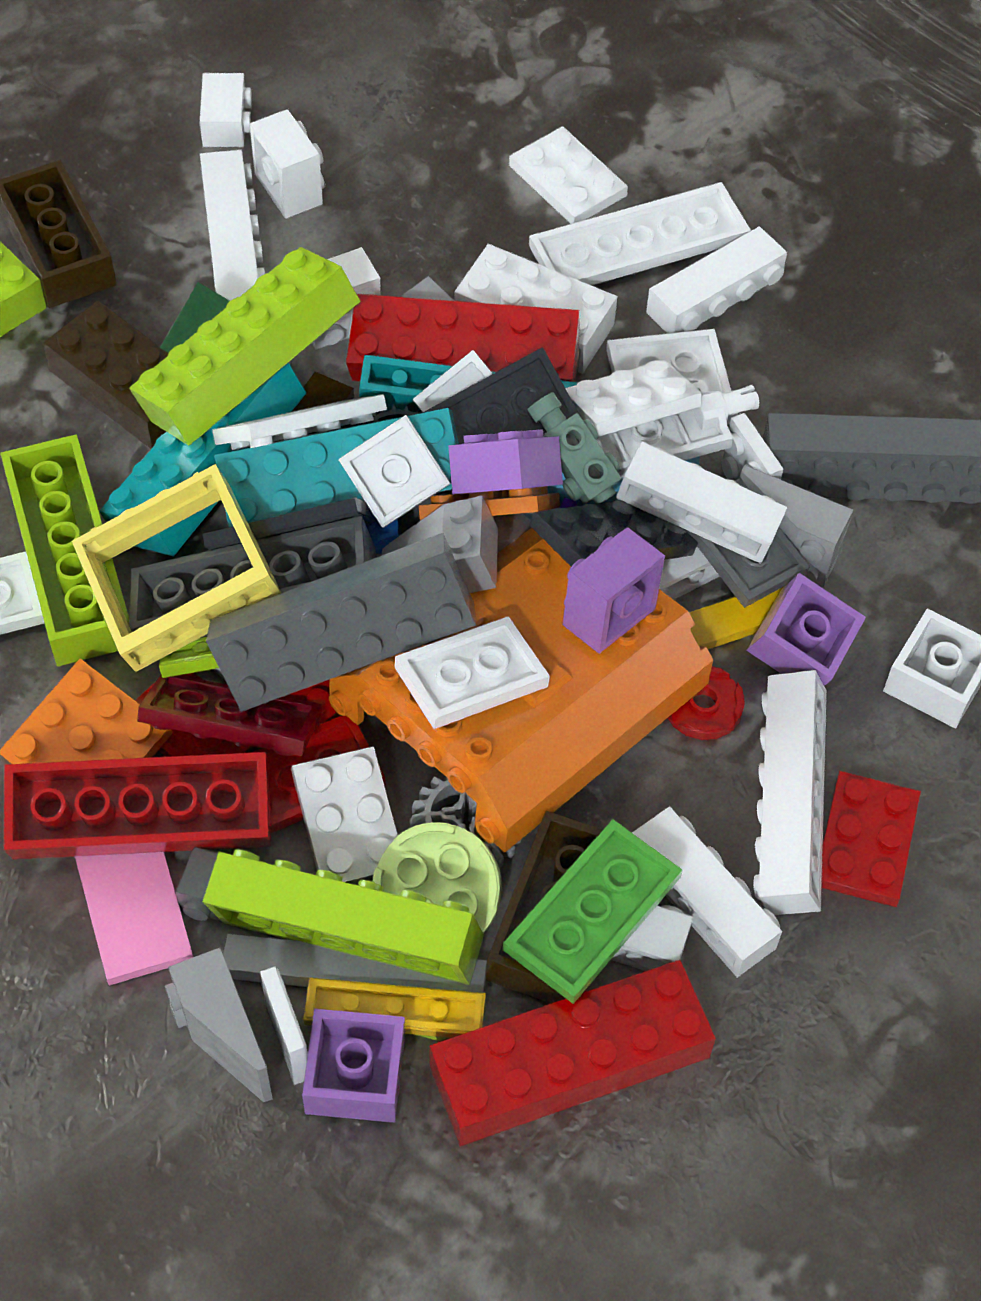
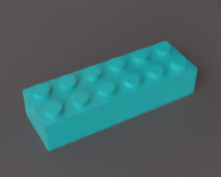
M289 362L190 446L168 432L161 435L153 448L142 461L134 466L131 474L118 489L111 493L109 500L99 510L104 520L108 522L121 515L125 510L134 508L155 497L159 492L170 489L187 480L196 472L200 473L215 465L214 455L242 450H232L230 443L216 445L212 429L290 413L304 397L306 391ZM217 502L134 547L174 556Z
M445 408L408 416L451 483L434 495L452 492L448 445L459 444L452 410ZM402 417L214 455L216 466L229 483L248 523L351 498L365 501L338 459ZM225 509L228 527H234Z

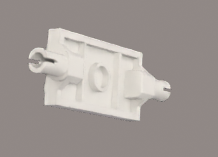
M704 380L692 383L701 392V407L599 436L596 441L604 453L610 452L615 457L621 469L619 472L621 478L624 477L641 441L651 446L660 447L667 453L682 460L731 448L733 436L727 427L726 420L729 415L758 409L759 397L757 392H752L755 390L754 386L749 385L745 388L721 394L720 391L709 392ZM572 433L566 435V441L569 445L576 446L579 444ZM591 466L588 468V474L591 478L599 479L601 477L596 467Z

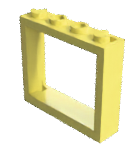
M216 464L200 473L196 472L187 480L170 489L159 492L155 497L134 508L125 510L116 518L99 527L90 529L91 531L72 541L119 654L135 672L208 634L211 619L281 594L236 497ZM221 500L253 568L132 632L102 563Z

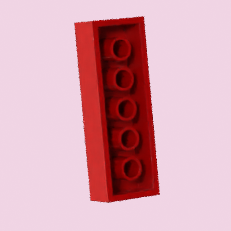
M357 294L360 302L353 309L346 359L352 381H361L364 355L454 366L474 350L490 371L498 372L543 347L559 378L562 381L575 382L580 339L579 310Z
M266 752L4 764V851L12 859L192 851L194 847L204 850L271 847L269 763Z
M677 960L584 992L574 1004L568 999H563L430 1045L429 1065L461 1147L708 1059L711 1056L716 1038L681 960Z

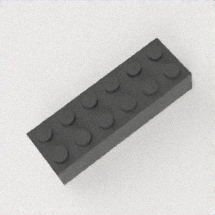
M768 413L763 440L783 467L781 480L824 498H849L852 500L884 499L889 501L915 500L930 503L939 501L964 502L966 504L981 503V420Z
M362 516L256 540L281 593L376 558V548ZM242 543L131 569L129 627L133 632L253 568Z
M444 533L211 619L206 642L242 712L376 661L476 626L475 606Z

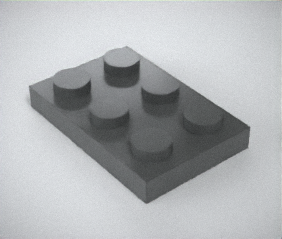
M740 478L735 480L740 486L749 489ZM779 527L761 564L687 530L698 542L697 547L744 608L786 586L798 573L806 575L810 568L809 564Z

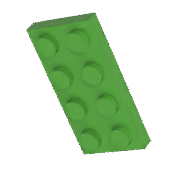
M612 819L505 940L503 951L574 1004L681 878L683 869Z

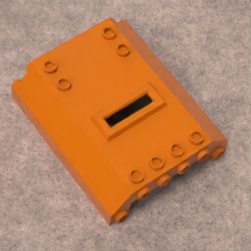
M533 528L497 553L496 588L470 593L475 606L476 626L329 679V701L338 714L348 716L357 725L364 721V711L371 716L375 715L388 726L389 731L396 739L407 742L417 751L419 757L426 765L436 767L448 778V781L455 790L460 793L465 792L477 803L475 827L478 834L486 842L494 843L504 853L542 822L545 811L554 813L708 684L713 658L707 647H699L690 630L695 623L688 610L660 589L655 610L600 654L562 625L565 609L564 600L568 586L567 574L571 566ZM509 616L549 674L548 687L433 729L396 671L395 656Z

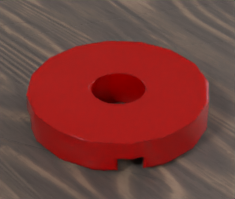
M712 666L708 684L670 715L668 720L675 729L685 736L699 740L718 739L731 733L740 723L745 705L743 689L738 682L736 684L730 678L728 672L722 668ZM699 695H707L714 700L715 705L709 708H702L696 705L693 699Z

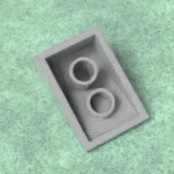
M744 465L741 470L740 479L749 490L763 496H768L777 503L787 507L779 528L809 564L810 568L804 576L824 588L841 554L853 509Z
M483 496L443 504L382 549V555L444 533L469 593L496 588L498 527Z
M217 948L169 966L172 983L165 985V989L178 1028L187 1026L192 1041L263 1102L272 1100L267 1067L221 949Z

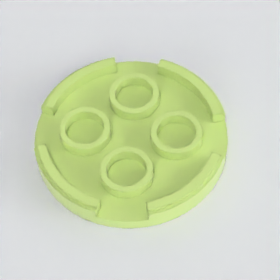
M425 823L414 826L399 834L383 853L377 868L375 867L372 882L383 886L386 893L400 896L402 890H407L425 896L427 903L442 906L444 901H453L469 907L468 913L474 915L483 934L496 917L501 902V874L490 849L475 834L448 823Z

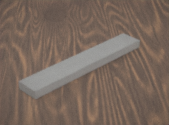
M227 934L223 952L232 979L262 982L260 971L275 967L279 970L284 985L308 987L310 977L484 993L487 960L477 959L471 983L467 985L301 941Z

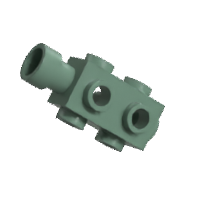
M554 392L549 393L527 410L536 423L540 422L547 431L543 435L544 437L559 436L561 468L566 478L563 480L562 486L567 495L573 501L580 499L583 505L592 500L595 504L599 505L616 494L613 486L622 479L619 475L621 471L615 457L610 452L604 453L596 441L599 438L598 433L591 422L587 419L582 420L578 413L567 419L560 410L562 407L561 402ZM572 433L579 444L576 446L569 445L566 441V435ZM589 467H596L601 477L599 479L591 478L588 474Z

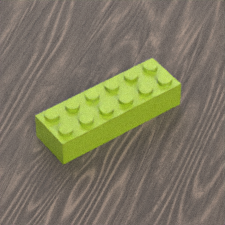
M299 247L297 250L289 252L283 261L269 273L260 276L255 281V284L240 297L232 299L216 317L203 323L187 341L174 347L158 365L145 371L129 389L152 423L190 446L222 417L228 414L355 307L360 300L342 266Z
M77 434L1 452L2 462L57 667L77 662L79 659L85 660L118 651L72 543L74 539L91 531L90 529L102 525ZM111 558L102 564L129 624V615L113 559Z
M234 850L233 855L218 852L202 902L224 924L288 940L301 941L470 985L484 934L474 915L468 913L469 907L453 901H444L442 906L427 903L425 896L407 890H402L400 896L386 893L383 886L366 880H359L358 885L342 882L340 875L326 870H317L316 875L301 872L300 866L285 860H276L274 865L260 862L259 856L244 850Z

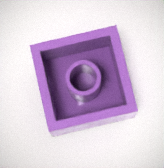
M543 430L464 436V444L448 445L453 494L563 485L559 436L544 437Z
M628 527L614 538H606L593 554L586 559L581 558L571 566L567 574L568 586L564 600L565 609L562 625L600 654L655 610L665 555Z
M798 573L781 589L746 651L781 674L816 670L823 685H826L833 679L866 617L801 573Z
M314 1009L302 1093L305 1114L395 1123L405 1043V1017Z

